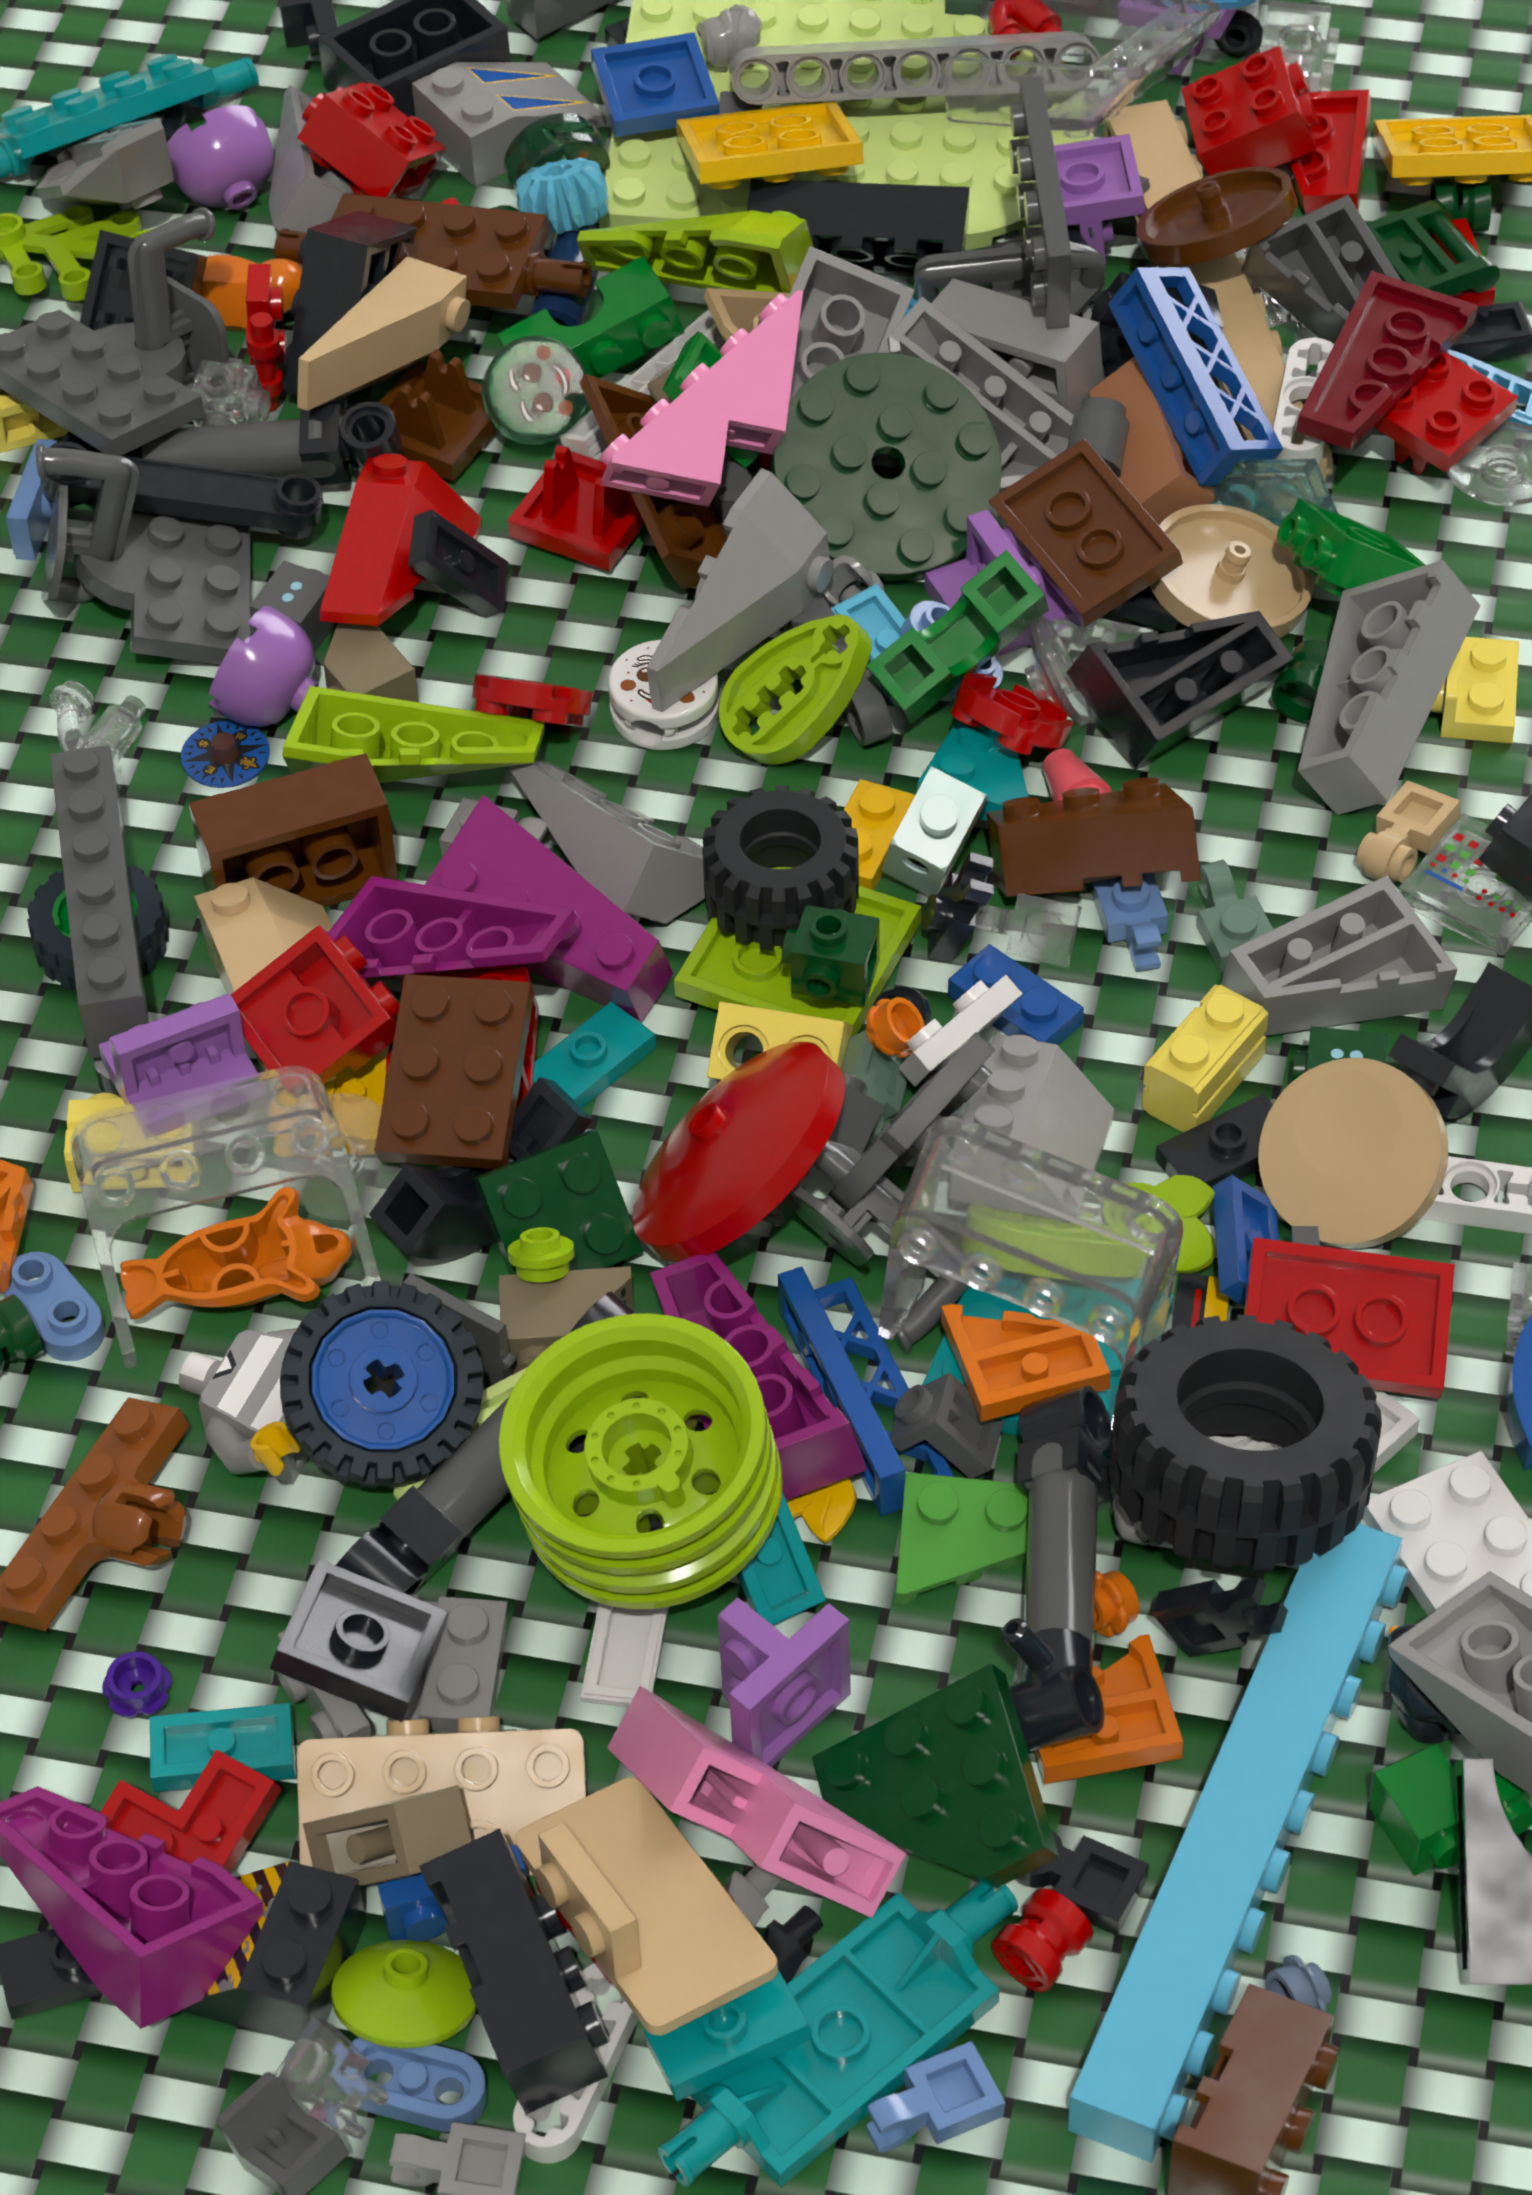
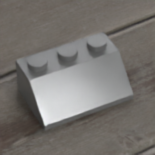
M995 1033L991 1042L995 1052L983 1064L992 1074L969 1099L954 1137L948 1203L1077 1227L1113 1122L1114 1108L1058 1045L1039 1042L1026 1035L1007 1036Z

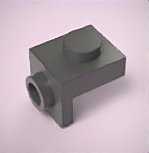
M271 2072L264 2073L216 2119L217 2127L244 2170L279 2195H306L350 2154L338 2133L297 2106L280 2078Z

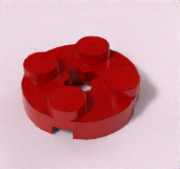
M980 673L964 675L951 710V715L954 718L970 726L982 728L985 725L999 732L1000 735L997 741L1001 745L1025 755L1031 754L1034 745L1050 752L1061 749L1065 745L1074 723L1073 720L1066 721L1069 713L1061 706L1043 695L1018 684L1014 685L1012 691L994 689L993 687L997 680V677Z
M475 674L471 698L476 699L475 711L526 717L527 708H533L531 720L561 725L583 726L584 715H590L593 691Z

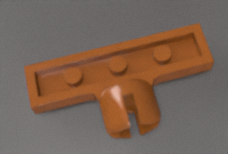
M130 1397L127 1398L1 1574L0 1620L46 1631L87 1571L97 1561L113 1559L148 1568H153L170 1561L173 1557L172 1551L152 1547V1545L156 1543L173 1548L180 1547L186 1530V1512L181 1503L174 1500L175 1494L173 1490L152 1486L149 1483L190 1426L180 1408Z

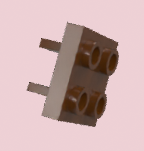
M434 350L428 357L427 364L418 361L411 365L379 402L387 406L394 414L407 460L424 461L439 476L454 481L513 413L510 395L468 380L462 361L458 357H454L446 365L443 354L439 350Z

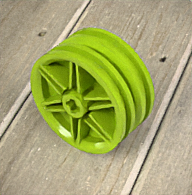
M649 1313L619 1315L584 1325L554 1342L528 1366L512 1390L504 1409L499 1434L501 1467L529 1540L545 1567L560 1582L586 1598L598 1603L628 1609L663 1608L691 1601L717 1589L738 1574L755 1557L773 1528L782 1498V1466L760 1388L754 1374L742 1356L723 1338L699 1324L669 1315ZM642 1396V1397H646V1398H632V1397ZM700 1415L707 1416L712 1420V1424L706 1430L694 1431ZM587 1435L583 1452L572 1453L568 1451L570 1443L576 1437ZM584 1514H590L589 1516H586V1517H581V1516H579V1515H584ZM649 1520H660L663 1528L649 1532L652 1527Z

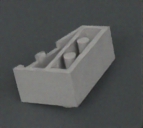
M954 278L931 303L1073 415L1081 408L1082 401L1090 398L1089 391L1104 380L1099 322L1070 314L1069 327L1047 329L1043 307H1033V303Z
M1388 875L1230 950L1221 985L1263 1006L1268 1012L1267 1031L1264 1036L1307 1030L1311 1026L1327 1027L1444 1009L1458 969Z

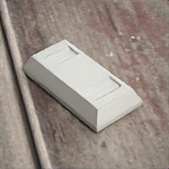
M599 1603L580 1697L581 1701L628 1708L640 1686L653 1693L669 1607L628 1609Z

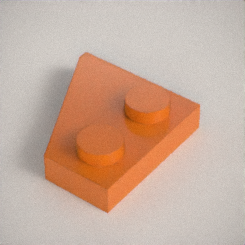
M947 1304L941 1306V1323L981 1422L1021 1412L1023 1406L1082 1386H1091L1097 1392L1110 1389L1111 1373L1089 1321L1061 1317L1044 1320L1036 1318L1029 1313L1005 1310L1002 1320L965 1316L963 1315V1305Z

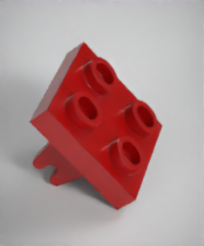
M1445 352L1373 427L1394 440V456L1398 463H1403L1411 457L1413 460L1412 469L1418 475L1423 473L1430 463L1446 473L1515 413L1518 396Z
M557 445L553 461L550 459L545 461L543 474L507 520L509 537L609 572L645 523L630 491L601 486V478L607 468L602 461L570 451V448L562 445Z

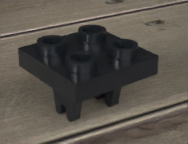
M103 230L99 232L80 323L94 331L113 324L134 322L128 251L135 238ZM176 248L164 252L166 276L200 294L208 257Z

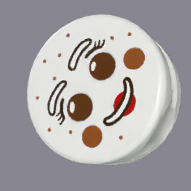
M652 640L628 649L611 667L608 677L611 719L616 730L625 739L637 746L652 750L683 748L706 736L717 721L719 715L718 675L715 674L664 712L653 709L647 666L661 640Z

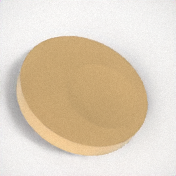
M1200 504L1182 508L1161 522L1160 528L1180 550L1183 564L1150 585V588L1160 604L1182 624L1189 627L1193 623L1260 611L1277 636L1281 638L1291 632L1301 621L1313 594V574L1304 571L1291 562L1294 553L1290 549L1280 546L1277 542V532L1279 529L1277 525L1250 511L1221 504Z
M1366 1058L1332 1060L1300 1075L1285 1088L1274 1102L1266 1117L1260 1136L1258 1150L1259 1171L1263 1187L1271 1204L1291 1226H1318L1319 1241L1326 1245L1348 1249L1372 1247L1388 1242L1409 1230L1432 1206L1439 1194L1447 1170V1132L1441 1113L1433 1099L1424 1088L1402 1071L1386 1063Z

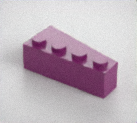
M482 795L425 883V885L573 908L577 919L548 959L544 962L518 966L527 968L528 971L602 1006L612 1002L641 1024L673 975V971L658 939L484 795Z
M715 1252L707 1256L695 1255L650 1272L665 1315L686 1319L716 1333L727 1341L750 1367L760 1388L779 1452L783 1478L782 1492L786 1501L867 1470L850 1422L838 1407L834 1408L823 1394L820 1384L807 1368L804 1369L789 1351L786 1341L773 1325L770 1326L759 1313L755 1302ZM700 1415L706 1430L712 1424V1420L707 1416Z

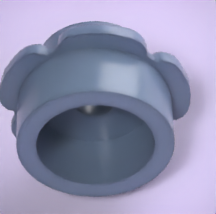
M1289 1955L1283 1959L1284 1966L1267 1974V1990L1326 2012V2005L1331 2002L1332 1992L1326 1975L1317 1964L1310 1962L1304 1965L1300 1957Z

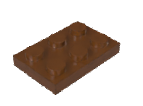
M1085 438L988 500L991 512L1004 529L1007 528L1011 531L1018 546L1085 627L1183 564L1181 552Z
M405 974L374 1150L379 1161L497 1169L507 1165L534 1000V990L530 982Z

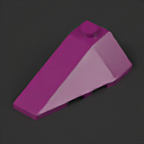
M371 876L328 933L335 940L345 934L353 942L368 962V965L359 971L364 978L403 980L405 974L435 975L475 972L544 962L570 929L577 916L573 908Z
M39 1786L0 1802V1856L97 1989L140 2029L202 2001L205 1994L263 1914V1901L221 1865L203 1857H199L192 1864L165 1853V1841L147 1833L143 1834L138 1840L127 1837L107 1828L105 1815Z

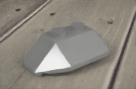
M160 118L118 125L90 135L61 149L57 155L59 163L48 169L37 186L36 191L40 199L94 206L119 205L121 211L132 207L136 210L163 197L160 187L174 181L165 130Z
M921 297L887 338L889 353L912 356L938 366L959 380L979 401L991 421L999 443L1002 465L999 492L1067 450L1073 414L925 298Z

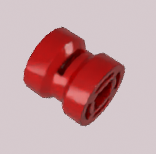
M1040 1888L1024 1904L1022 1909L1023 1919L1018 1924L1006 1925L993 1940L991 1948L1001 1967L1012 1978L1033 1991L1043 1993L1049 1991L1062 1975V1962L1065 1960V1957L1079 1955L1092 1940L1094 1932L1085 1914L1072 1901L1052 1889Z

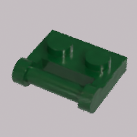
M1431 200L1366 223L1402 281L1451 296L1471 288L1475 292H1485L1492 288L1499 280L1501 274L1499 267L1489 256H1481L1451 222L1452 216L1450 211L1439 200ZM1432 236H1435V238L1442 244V246L1448 251V253L1455 259V261L1458 264L1455 265L1452 262V260L1445 254V252L1439 247V245L1432 239Z

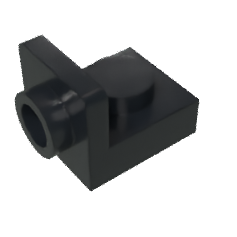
M283 0L279 3L286 46L293 48L308 45L311 56L320 55L318 36L339 27L332 0Z

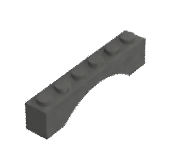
M110 745L79 748L72 751L50 754L78 1006L90 1059L101 1057L99 1044L109 1041V1037L128 1031L135 1026L149 1023L125 851L126 836L121 797Z

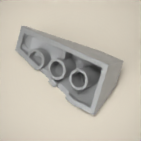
M761 468L731 507L722 524L725 530L730 531L717 559L708 555L705 556L697 571L701 578L692 606L681 605L678 607L647 666L652 708L664 712L805 610L816 593H822L831 581L834 562L830 559L827 531L779 479L768 470Z

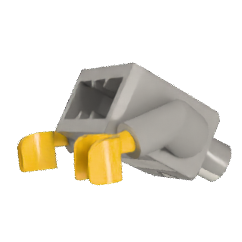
M297 1328L267 1333L246 1330L238 1333L222 1361L192 1352L182 1365L179 1375V1387L182 1390L200 1396L198 1404L205 1431V1439L226 1469L232 1474L240 1475L266 1471L270 1475L293 1485L310 1457L304 1450H301L302 1448L293 1436L289 1426L286 1425L280 1399L281 1366L285 1351Z

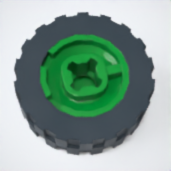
M127 865L142 976H144L145 974L149 975L156 969L158 960L163 959L167 951L165 943L169 942V930L161 892H158L157 883L152 877L148 878L145 876L144 870L137 866L131 867ZM56 871L48 877L49 880L44 885L40 884L34 892L35 898L29 902L27 909L29 915L27 922L39 967L44 968L45 975L50 980H56L61 983L62 987L72 990L73 988L76 989L64 874L63 871Z

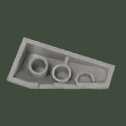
M291 85L288 86L283 97L269 197L272 226L278 235L282 228L307 232L308 228L330 221L343 193L356 194L350 187L352 181L338 170L327 169L314 161L308 153L310 148L297 138L306 124L302 119V115L314 98Z
M535 758L534 763L507 766L541 819L546 822L547 828L576 872L637 923L643 917L666 924L705 899L703 847L684 836H678L676 839L670 834L653 827L655 820L641 812L632 811L620 804L606 800L608 797L606 793L549 762Z

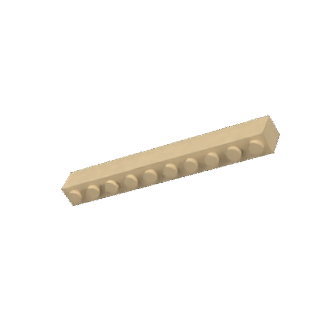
M1167 99L1105 110L1104 138L1130 134L1139 176L1149 179L1151 188L1144 193L1145 212L1171 192L1203 178L1202 164L1198 154H1191L1188 149L1185 124L1183 120L1175 119ZM1143 214L1131 216L1135 228ZM1233 253L1211 261L1190 265L1169 266L1150 261L1152 267H1189L1198 284L1216 291L1224 326L1222 332L1273 428L1286 365L1282 359L1283 352L1280 336L1277 330L1270 331L1266 323V310L1263 298L1259 293L1253 294L1250 287V278L1241 271L1245 259L1237 258L1236 254ZM1210 374L1215 386L1233 397L1228 386ZM1301 399L1292 402L1297 408L1302 409L1304 406ZM1234 420L1243 440H1255L1250 430ZM1295 432L1293 444H1303L1305 435ZM1325 443L1324 454L1320 464L1308 471L1293 472L1279 467L1273 459L1239 460L1237 463L1258 513L1294 507L1299 497L1312 503L1324 501L1326 477L1333 474V459L1327 443Z

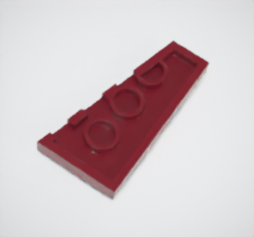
M1371 271L1299 413L1295 432L1350 450L1475 323L1479 306Z

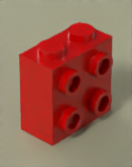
M1280 45L1265 52L1253 54L1240 63L1215 74L1203 76L1196 82L1181 88L1197 154L1208 176L1245 167L1275 168L1317 150L1311 128L1319 125V120L1308 94L1302 96V94L1310 91L1307 79L1298 61L1289 65Z
M364 82L346 88L339 87L335 91L326 94L319 93L306 107L302 115V119L306 124L297 136L301 142L310 148L308 153L314 161L327 169L338 170L352 181L350 187L356 194L396 199L419 191L447 149L435 139L436 132L430 125L414 116H409L408 118L393 106L394 99L386 90L376 84H366Z

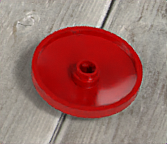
M800 1041L790 1042L756 1055L715 1084L676 1124L648 1165L633 1203L632 1223L637 1237L660 1258L670 1262H679L695 1255L707 1256L730 1244L758 1224L795 1188L816 1161L830 1138L838 1121L845 1096V1079L839 1066L815 1044Z

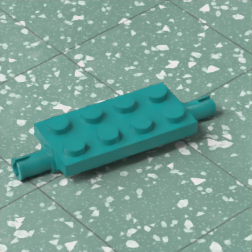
M168 54L148 61L146 63L148 70L130 76L128 71H121L104 76L98 80L99 88L85 93H81L80 88L59 92L50 97L51 105L33 111L30 105L9 110L1 115L3 122L0 123V179L11 175L16 177L30 172L29 166L36 155L181 102L204 109L217 104L218 100L259 86V79L255 66L249 57H243L212 69L194 63L192 59H178L176 54Z
M979 1882L945 1911L938 1908L932 1912L918 1911L898 1892L876 1910L873 1918L868 1917L787 1984L809 2024L812 2040L690 2095L705 2111L667 2143H662L657 2148L658 2157L670 2174L679 2169L680 2173L676 2176V2180L684 2187H689L694 2183L695 2178L735 2146L738 2149H743L782 2188L869 2114L867 2110L869 2104L882 2097L891 2095L904 2084L905 2068L938 2055L999 2003L1000 1988L978 1968L972 1957L974 1954L973 1945L1007 1916L1013 1915L1018 1910L1017 1900L1011 1890L1006 1885H1003L995 1892L994 1887Z

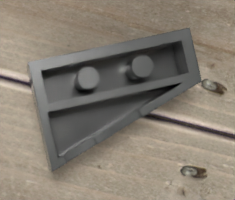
M1348 195L1283 225L1265 239L1250 246L1241 270L1318 338L1328 340L1335 344L1371 271L1401 280Z

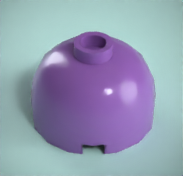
M230 105L210 110L202 114L206 121L205 124L191 132L186 123L167 142L174 182L185 196L203 207H229L231 209L245 207L257 197V193L266 184L274 166V150L268 131L260 116L258 118L254 109L249 106Z
M270 605L263 606L248 621V624L257 628L252 636H248L244 641L239 638L235 639L219 666L209 690V695L215 699L208 702V707L226 718L245 726L264 727L281 722L292 709L297 712L299 711L309 686H319V683L311 679L316 659L313 643L301 626Z

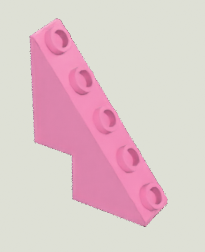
M797 290L788 299L782 293L777 295L759 314L758 319L761 323L750 333L744 328L739 329L720 349L719 354L722 358L710 369L702 363L685 378L679 387L683 391L682 394L671 403L665 398L659 400L641 419L640 424L643 428L631 439L625 434L616 438L600 456V460L607 466L601 478V486L709 507L721 484L726 445L773 454L774 447L779 445L786 432L803 291Z
M640 1686L607 1747L669 1811L729 1837L761 1869L873 1918L907 1854L899 1847L644 1687Z

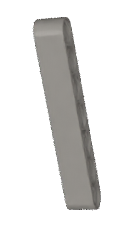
M1062 31L749 47L742 49L734 55L730 62L728 73L732 87L741 100L749 104L762 105L1020 92V78L1043 76L1045 90L1078 89L1088 86L1096 79L1100 72L1101 60L1098 51L1087 37L1079 32ZM1075 47L1085 49L1086 61L1079 70L1066 72L1061 69V58L1066 51ZM1020 50L1032 52L1034 57L1033 64L1027 72L1020 75L1008 72V60L1012 54ZM969 52L979 55L981 59L980 67L975 74L965 78L959 77L954 73L955 62L961 55ZM914 55L926 58L928 62L927 70L919 79L908 80L901 76V66L907 58ZM860 58L870 59L875 64L874 73L871 78L861 83L853 82L847 78L848 68L853 61ZM805 61H815L822 67L819 79L810 85H800L793 79L795 69ZM758 63L767 67L769 71L768 78L760 87L749 88L741 84V72L748 65Z

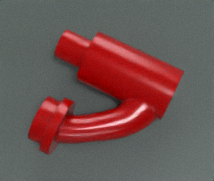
M995 0L989 10L991 35L1063 31L1061 29V18L1041 0ZM1022 50L1012 54L1009 60L1017 57Z

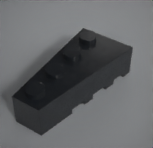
M794 178L784 182H766L763 179H751L747 211L754 210L765 213L786 211L792 213L800 219H806L814 248L874 273L914 277L915 265L921 258L932 254L965 251L969 221L970 187L849 183L834 180L797 181Z

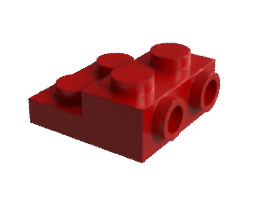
M320 924L231 994L240 1011L244 1038L288 1097L297 1105L347 1065L356 1072L390 1045L394 1040L397 1023L395 1017L398 1016L400 1003L382 981H378L371 987L359 971L368 965V962L353 942L345 934L335 940Z

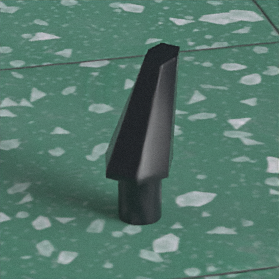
M805 1905L783 1925L774 1919L764 1929L763 1940L777 1957L778 1970L786 1984L792 1981L800 1965L808 1957L802 1947L823 1928V1922L819 1915Z

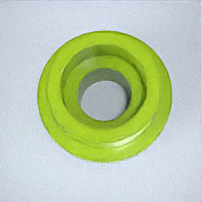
M548 1227L526 1230L521 1233L520 1239L514 1241L508 1247V1260L516 1267L517 1277L528 1282H549L564 1277L568 1274L569 1262L575 1255L572 1240L560 1236L558 1230Z

